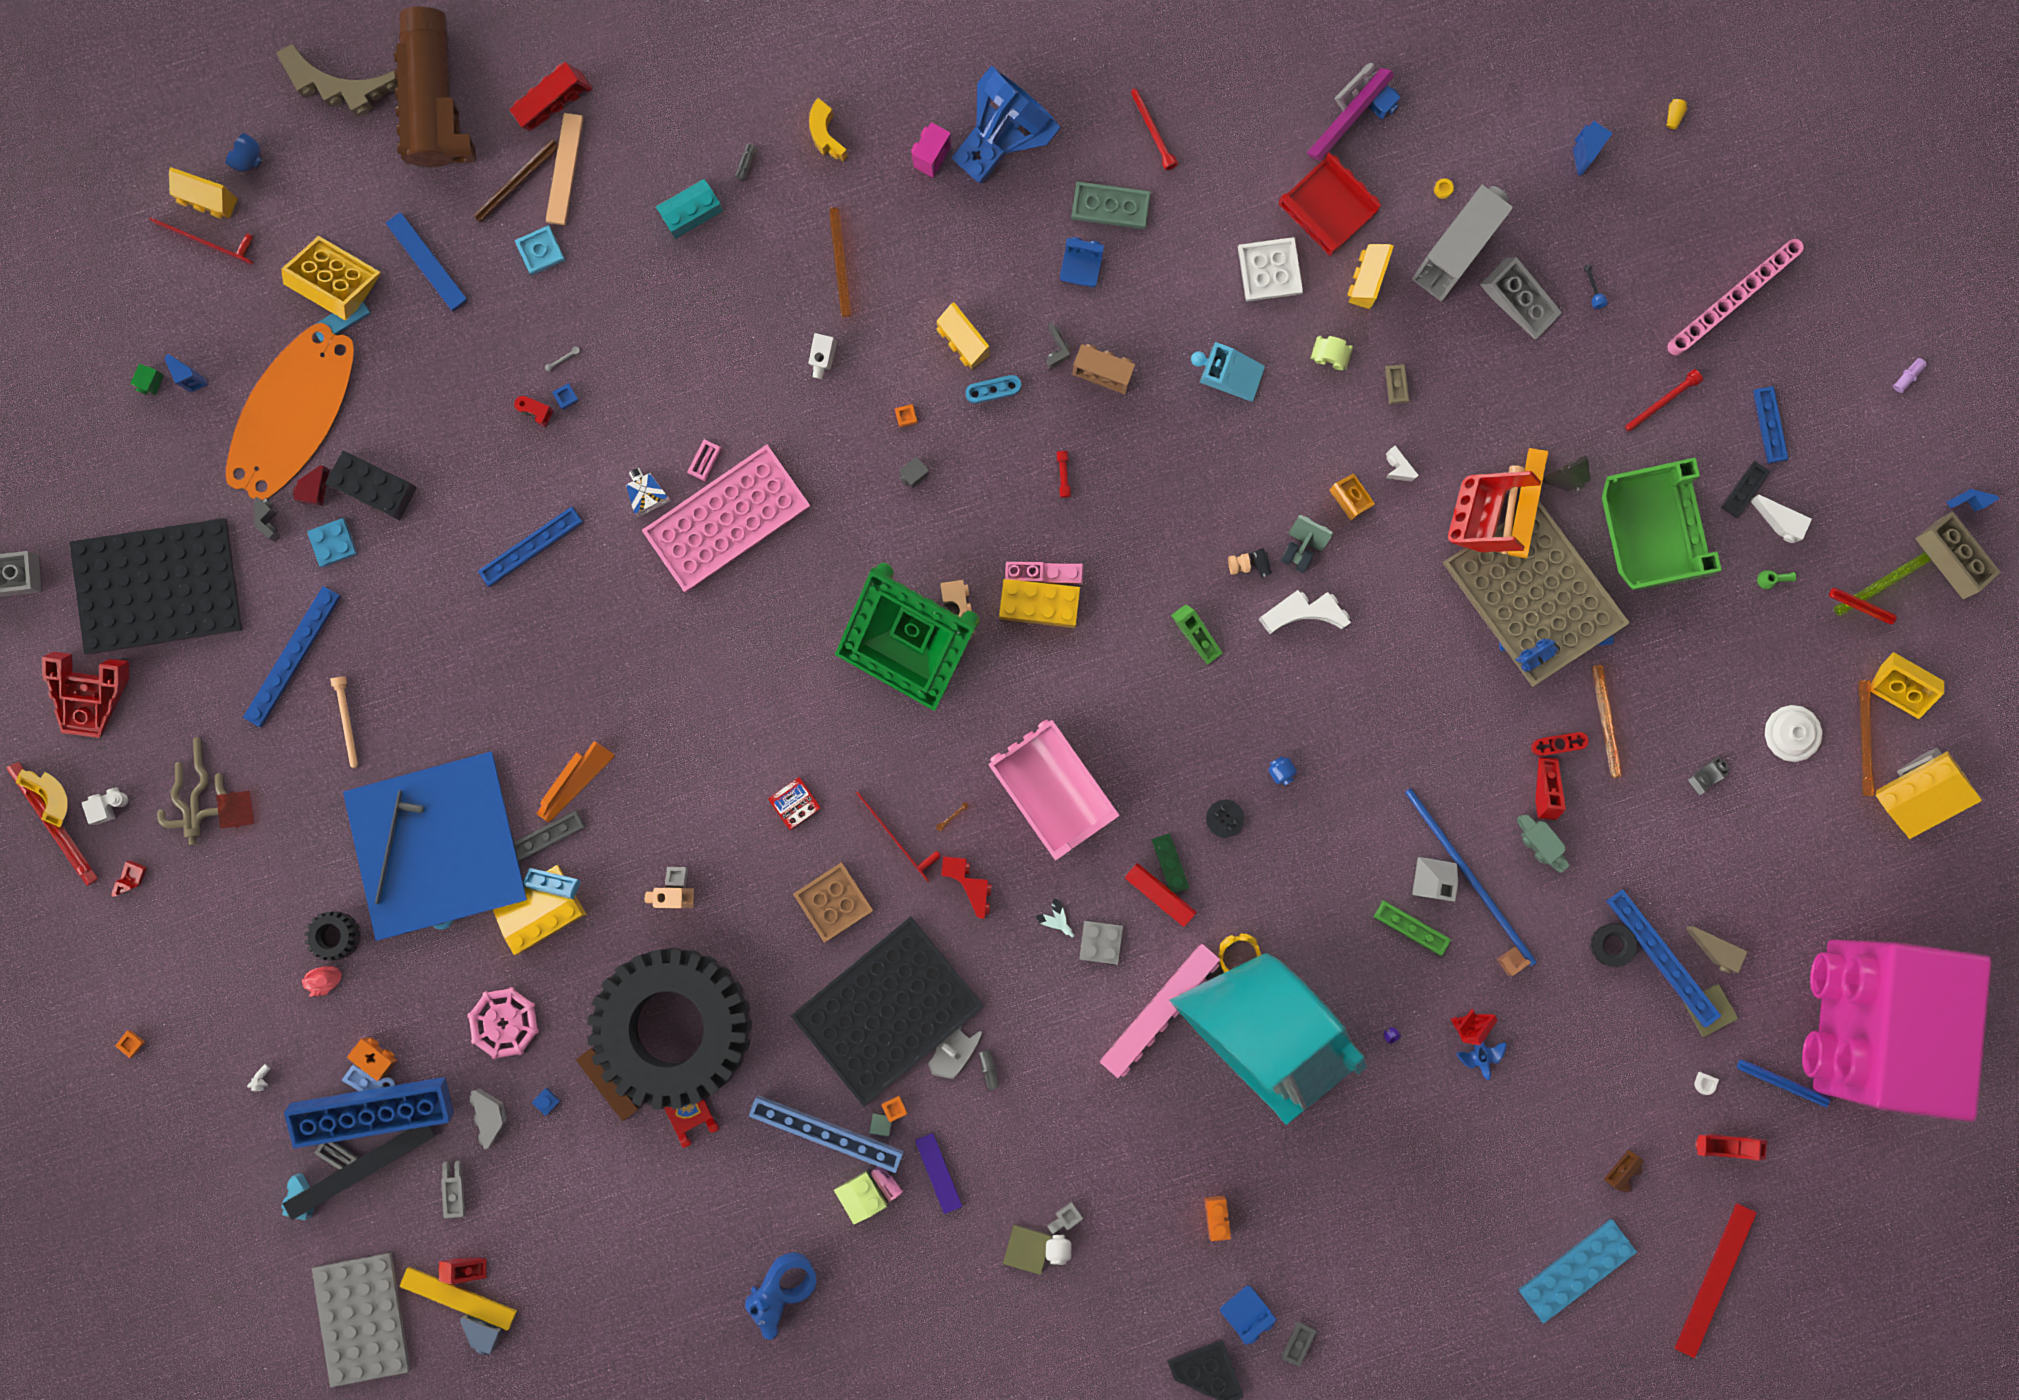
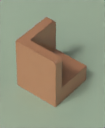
M1513 947L1496 959L1508 976H1514L1531 963L1529 959L1523 957L1517 947Z

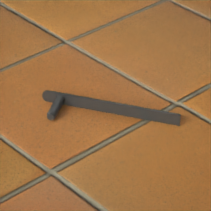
M399 790L397 794L375 904H380L399 810L416 813L424 812V806L401 802L402 790Z

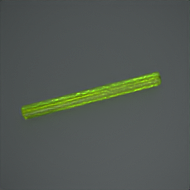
M1924 552L1853 596L1866 601L1931 561V558ZM1844 603L1834 607V611L1838 616L1853 609V607Z

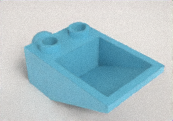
M1217 342L1212 346L1208 358L1200 351L1193 353L1191 356V362L1194 366L1200 367L1205 365L1199 383L1253 402L1265 368L1264 365L1231 347Z

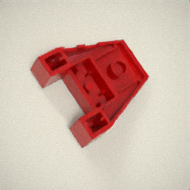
M53 651L42 657V677L44 682H47L50 691L48 695L53 700L54 712L61 733L97 738L102 736L129 680V661L108 659L99 664V675L73 672L72 654Z

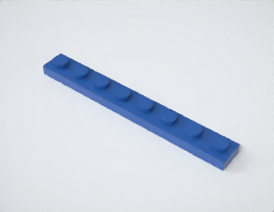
M322 586L244 714V719L262 728L340 600L341 596Z
M1621 889L1606 900L1625 927L1630 929V932L1635 935L1634 937L1701 1025L1706 1028L1720 1018V1013L1625 891Z

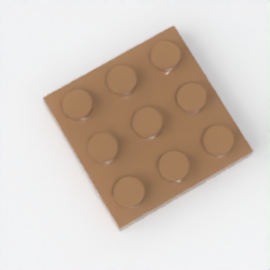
M842 862L793 894L824 943L873 911Z

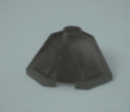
M1587 456L1563 466L1557 472L1547 474L1543 477V483L1568 492L1573 489L1575 492L1586 487L1585 484L1591 480Z

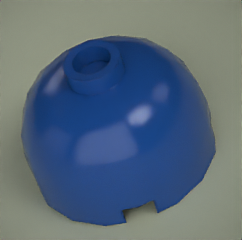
M242 133L233 145L235 147L233 150L229 151L225 164L236 171L246 172L253 167L258 168L262 158H260L261 149L258 142L250 135Z

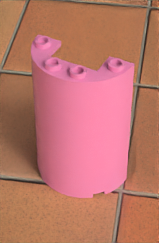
M1046 719L1038 725L1039 729L1036 733H1033V731L1029 732L1023 737V742L1020 744L1015 742L1007 748L1009 751L1006 754H996L990 759L992 762L988 765L1056 861L1113 821L1119 814L1053 720L1048 721Z

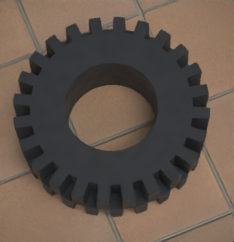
M679 948L651 951L635 956L628 963L618 966L615 969L614 975L606 978L602 983L601 987L603 989L601 994L594 997L591 1005L595 1006L593 1014L588 1016L587 1025L592 1026V1034L587 1036L588 1046L594 1045L596 1055L592 1056V1060L595 1066L601 1064L605 1071L601 1075L606 1083L612 1081L617 1086L615 1092L620 1096L629 1095L633 1098L632 1103L640 1106L646 1103L652 1105L651 1109L658 1110L665 1107L679 1109L689 1104H696L725 1085L743 1062L744 1052L748 1050L750 1044L748 1032L752 1029V1020H748L747 1013L750 1009L748 1000L744 1001L741 994L743 988L739 982H734L730 975L732 973L729 969L719 966L715 963L717 960L713 957L703 956L695 950H682ZM668 991L684 995L697 1006L701 1013L704 1024L703 1039L697 1052L685 1062L667 1063L660 1061L649 1054L640 1041L638 1034L640 1012L646 1002L659 992Z

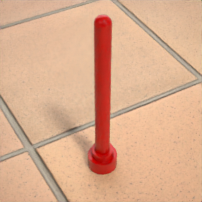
M1132 89L1131 95L1163 157L1162 165L1165 171L1175 168L1178 165L1176 157L1169 154L1138 90Z
M1696 369L1689 372L1684 382L1629 422L1625 429L1627 431L1633 430L1688 387L1697 386L1703 382L1700 372Z

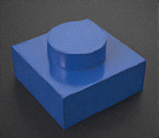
M569 383L552 392L562 410L579 401Z
M545 1088L531 1103L547 1116L560 1100L548 1088Z

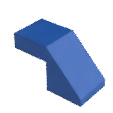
M1969 489L1947 501V504L1950 508H1953L1968 501L1975 512L1999 500V497Z

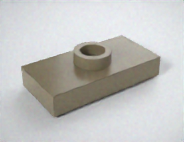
M1405 364L1386 366L1385 374L1389 405L1408 403L1409 395Z

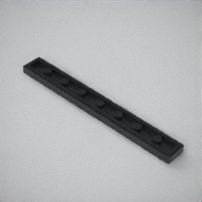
M431 1126L408 1129L282 1204L292 1221L429 1141L436 1135Z

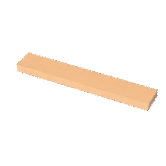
M564 113L546 216L547 223L566 226L584 120L582 115Z

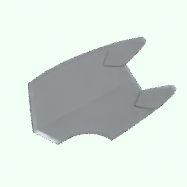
M961 1026L936 1047L934 1057L928 1063L932 1075L954 1079L973 1053L982 1032L980 1031L971 1038H968L960 1031Z

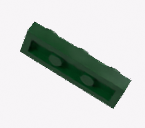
M1170 833L1151 839L1168 888L1173 893L1189 888Z

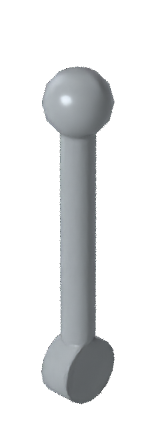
M574 347L572 349V352L563 356L551 365L547 364L545 366V370L550 372L553 367L568 359L572 355H579L580 349L578 347Z

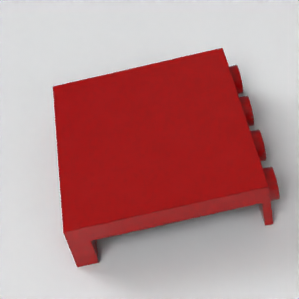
M1329 152L1322 162L1288 193H1284L1278 202L1291 218L1329 256L1369 221L1381 207L1379 199L1375 195H1371L1367 191L1366 186L1362 182H1358L1348 168L1345 169L1341 165L1339 158L1335 155L1332 156Z

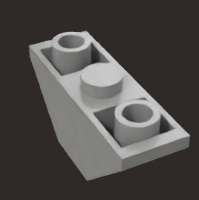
M476 1089L471 1091L470 1103L476 1112L474 1120L480 1130L479 1142L483 1145L484 1149H487L494 1145L507 1123L503 1102L482 1089Z

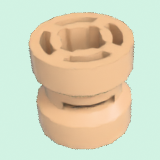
M1248 553L1242 554L1239 557L1235 555L1228 557L1231 575L1238 574V572H1251Z

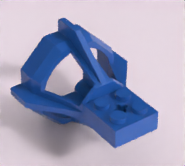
M990 66L977 83V125L951 159L978 183L983 184L1006 154L1048 145L1061 126L1025 90L999 72L995 67ZM991 99L999 106L997 110L990 105ZM1020 126H1023L1031 134L1025 136L1018 130V128ZM981 152L980 157L982 158L980 160L975 159L976 153Z

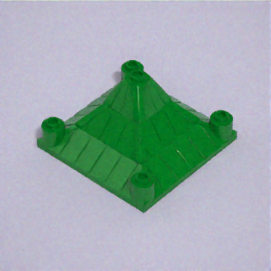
M880 563L869 572L835 655L935 711L947 691L950 679L973 632L978 627L980 619L972 611L964 612L961 617L954 615L947 609L938 606L933 600L923 597L899 582H895L892 579L894 576L893 568L889 564Z

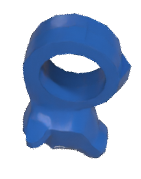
M796 1252L786 1253L774 1261L760 1289L754 1285L751 1288L752 1294L746 1297L745 1308L761 1329L765 1339L772 1340L777 1337L779 1333L778 1325L785 1305L801 1302L808 1298L815 1290L816 1273L811 1262L803 1254ZM801 1268L806 1271V1277L799 1286L787 1289L779 1285L781 1276L789 1269Z

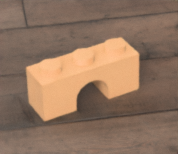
M963 580L940 583L943 604H955L960 609L959 617L966 611H972L971 604L966 602V596H969L968 584L964 585Z

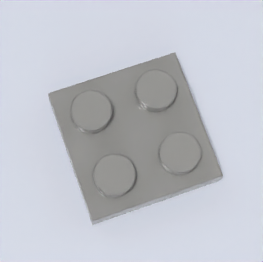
M1084 921L1079 959L1118 965L1123 926Z

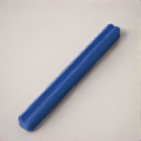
M1740 1059L1737 1063V1069L1821 1106H1829L1831 1099L1828 1096L1743 1059Z

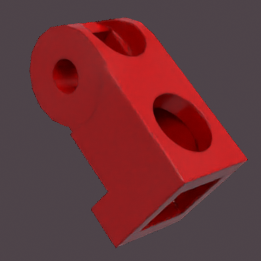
M519 396L514 401V407L519 413L525 416L531 415L536 417L535 421L539 425L547 426L554 411L551 407L526 396Z

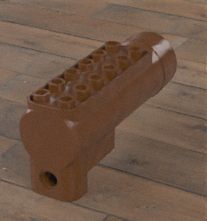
M415 6L405 8L399 13L400 43H396L397 50H394V60L397 62V69H394L395 80L398 81V87H395L398 105H396L395 109L396 116L399 117L396 131L397 135L400 136V142H397V152L401 154V159L406 164L420 167H441L449 163H476V147L471 140L470 134H460L459 110L453 97H450L447 16L444 12L431 7Z

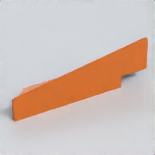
M593 741L584 756L576 752L540 803L542 806L536 814L545 821L550 822L614 758V754Z

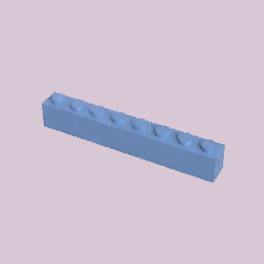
M760 1095L755 1098L749 1113V1117L894 1173L897 1171L904 1152Z

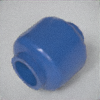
M1281 756L1270 763L1271 766L1268 768V771L1276 784L1283 783L1285 786L1294 781L1293 776L1297 774V770L1290 758Z

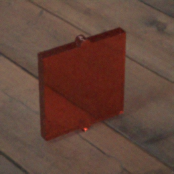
M231 791L228 794L216 795L220 829L228 827L239 828L243 825L254 824L250 791L236 793Z

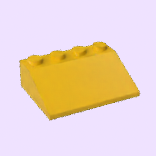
M320 236L315 238L281 268L284 285L345 321L357 311L381 275L380 271Z
M1948 751L1876 790V797L1909 839L1982 801Z
M559 865L546 871L564 876ZM524 888L527 897L526 901L493 909L502 934L514 955L525 952L587 915L576 895L574 899H569Z

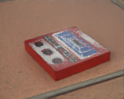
M800 777L768 798L789 830H792L821 809Z

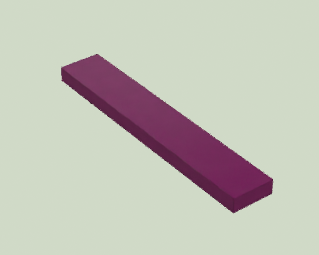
M1379 69L1307 152L1310 158L1321 160L1391 81L1395 75L1392 70Z

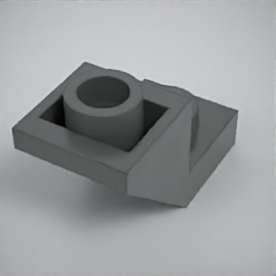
M256 497L254 499L255 527L268 539L276 541L280 535L275 532L277 528L269 522L277 514L273 509L274 504L267 498L263 500Z
M1717 756L1694 772L1688 781L1698 795H1701L1711 785L1724 779L1730 770L1727 763L1720 756Z

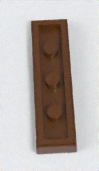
M591 1047L575 1060L623 1122L639 1108L636 1104L632 1103L629 1095L620 1096L615 1092L617 1086L612 1081L606 1083L601 1075L605 1071L601 1064L594 1065L592 1056L596 1055V1052Z

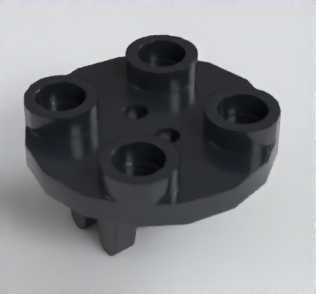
M1227 799L1219 800L1212 804L1205 817L1210 831L1222 838L1233 837L1239 833L1245 820L1241 807L1234 801Z

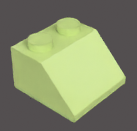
M868 1169L834 1189L853 1224L871 1217L886 1208L888 1204Z

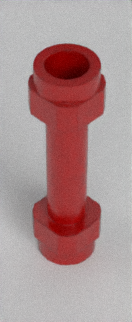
M1068 451L1056 452L1061 481L1059 494L1060 498L1071 497V486H1068Z

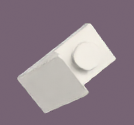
M1396 446L1386 453L1387 461L1390 465L1396 467L1386 478L1412 482L1419 476Z

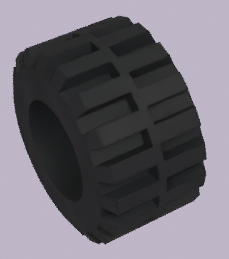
M337 911L318 914V917H314L311 920L313 923L308 924L306 927L309 931L305 932L304 935L308 936L305 944L310 946L307 949L309 952L313 951L312 955L320 957V960L333 961L344 959V957L351 955L350 952H354L357 949L355 945H358L360 940H357V936H361V932H357L359 925L354 924L356 920L353 917L349 918L347 913ZM332 924L341 933L340 942L334 948L330 947L325 940L326 929Z

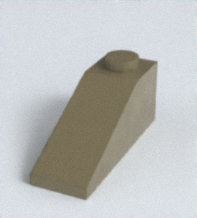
M1687 926V932L1713 964L1720 966V971L1731 974V972L1739 973L1748 951L1696 927Z

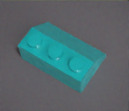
M705 179L656 206L675 239L723 212L721 204Z

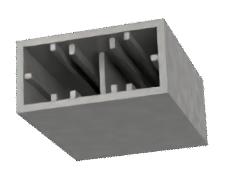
M1481 185L1427 255L1412 280L1442 302L1512 210L1513 206L1507 203L1509 201L1508 195L1498 187L1491 186L1488 189Z

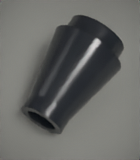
M1264 548L1250 553V560L1260 573L1261 578L1272 574L1268 553L1265 552Z

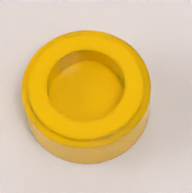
M1445 178L1438 180L1434 186L1435 195L1441 199L1450 197L1454 190L1453 183Z

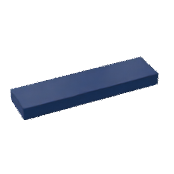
M1774 386L1755 389L1753 394L1767 464L1787 461L1789 459Z

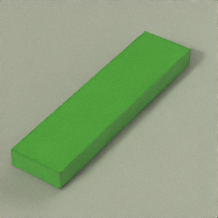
M1382 900L1373 916L1439 956L1444 954L1451 941L1448 937Z

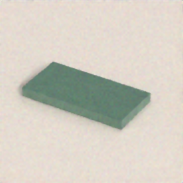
M1076 181L1071 220L1145 230L1151 191Z

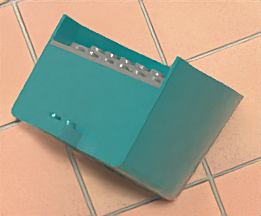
M1264 953L1169 1000L1207 1044L1278 1115L1286 1126L1348 1074L1355 1071L1359 1075L1367 1068L1364 1057L1350 1042L1346 1028L1297 975L1271 954Z

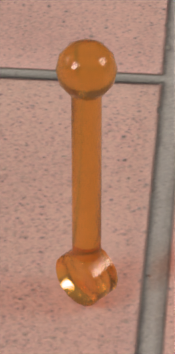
M963 802L961 807L943 823L937 824L936 829L942 831L944 826L962 810L968 809L969 804Z

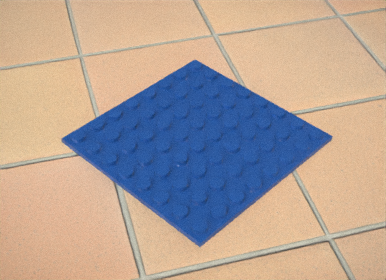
M492 751L343 791L376 941L527 900ZM399 790H402L401 802L424 806V812L416 813L399 810L380 904H375L397 794Z

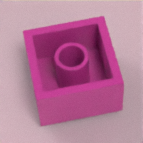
M930 122L929 126H925L920 135L922 138L919 143L916 142L911 153L914 168L934 178L952 144L951 133Z

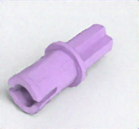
M1918 358L1908 370L1903 371V375L1893 385V388L1903 393L1912 381L1917 380V376L1927 365L1926 361Z

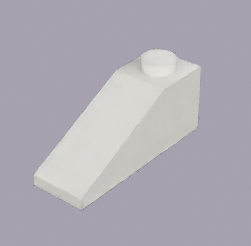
M1761 495L1752 498L1751 503L1775 532L1784 537L1785 541L1796 543L1803 540L1812 520L1811 518Z

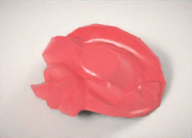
M334 966L315 968L305 975V978L302 979V984L305 989L311 992L309 996L319 997L328 995V992L339 984L342 973L339 968Z

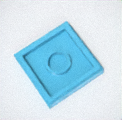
M549 225L515 240L531 276L565 261Z

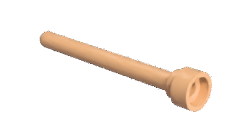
M1521 466L1509 467V472H1524L1525 470ZM1518 487L1511 488L1509 492L1503 537H1511Z
M345 676L330 679L331 686L334 687V690H337L350 766L356 768L358 761L344 690L346 689L347 678Z

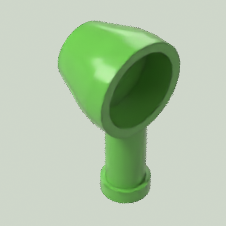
M1765 570L1757 577L1758 585L1763 589H1771L1778 582L1796 581L1795 572L1777 575L1772 570ZM1769 575L1773 578L1772 582L1768 579Z

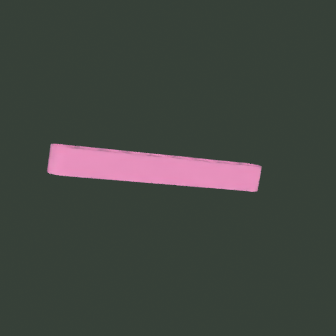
M1798 239L1788 241L1668 343V351L1675 356L1682 354L1801 254L1804 248L1803 243ZM1789 247L1794 250V253L1789 250ZM1775 259L1779 260L1780 265L1775 262ZM1761 271L1766 273V277L1761 274ZM1747 282L1752 285V289L1747 286ZM1732 294L1738 297V301L1733 298ZM1718 306L1723 307L1724 312H1721ZM1704 318L1709 319L1710 324H1707ZM1690 329L1695 331L1696 336L1690 333ZM1676 341L1681 343L1682 348L1677 347Z

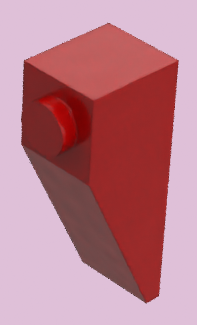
M1544 757L1538 759L1535 801L1538 819L1557 820L1566 810L1558 759Z

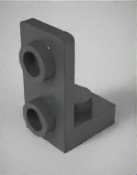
M1052 322L1048 324V330L1060 351L1056 350L1048 355L1046 364L1049 370L1069 360V353L1071 352L1067 342L1063 343L1060 336L1062 334L1057 326L1054 327Z

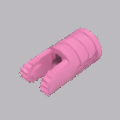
M879 1166L875 1167L871 1176L887 1200L891 1202L903 1190L886 1169Z

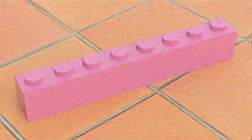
M1200 944L1102 1057L1100 1063L1117 1078L1120 1075L1124 1077L1131 1069L1129 1065L1133 1060L1137 1062L1143 1055L1141 1051L1145 1046L1150 1047L1156 1040L1154 1036L1157 1032L1160 1031L1162 1033L1169 1025L1167 1021L1170 1017L1173 1016L1175 1018L1179 1012L1169 1000L1206 982V975L1209 972H1215L1219 967L1218 962L1220 959L1203 944Z

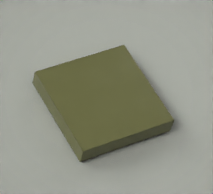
M1715 984L1703 991L1721 1015L1720 1018L1708 1027L1704 1028L1684 1003L1702 1037L1738 1019L1719 984Z
M1014 1224L1003 1264L1041 1275L1046 1257V1242L1051 1239V1235Z

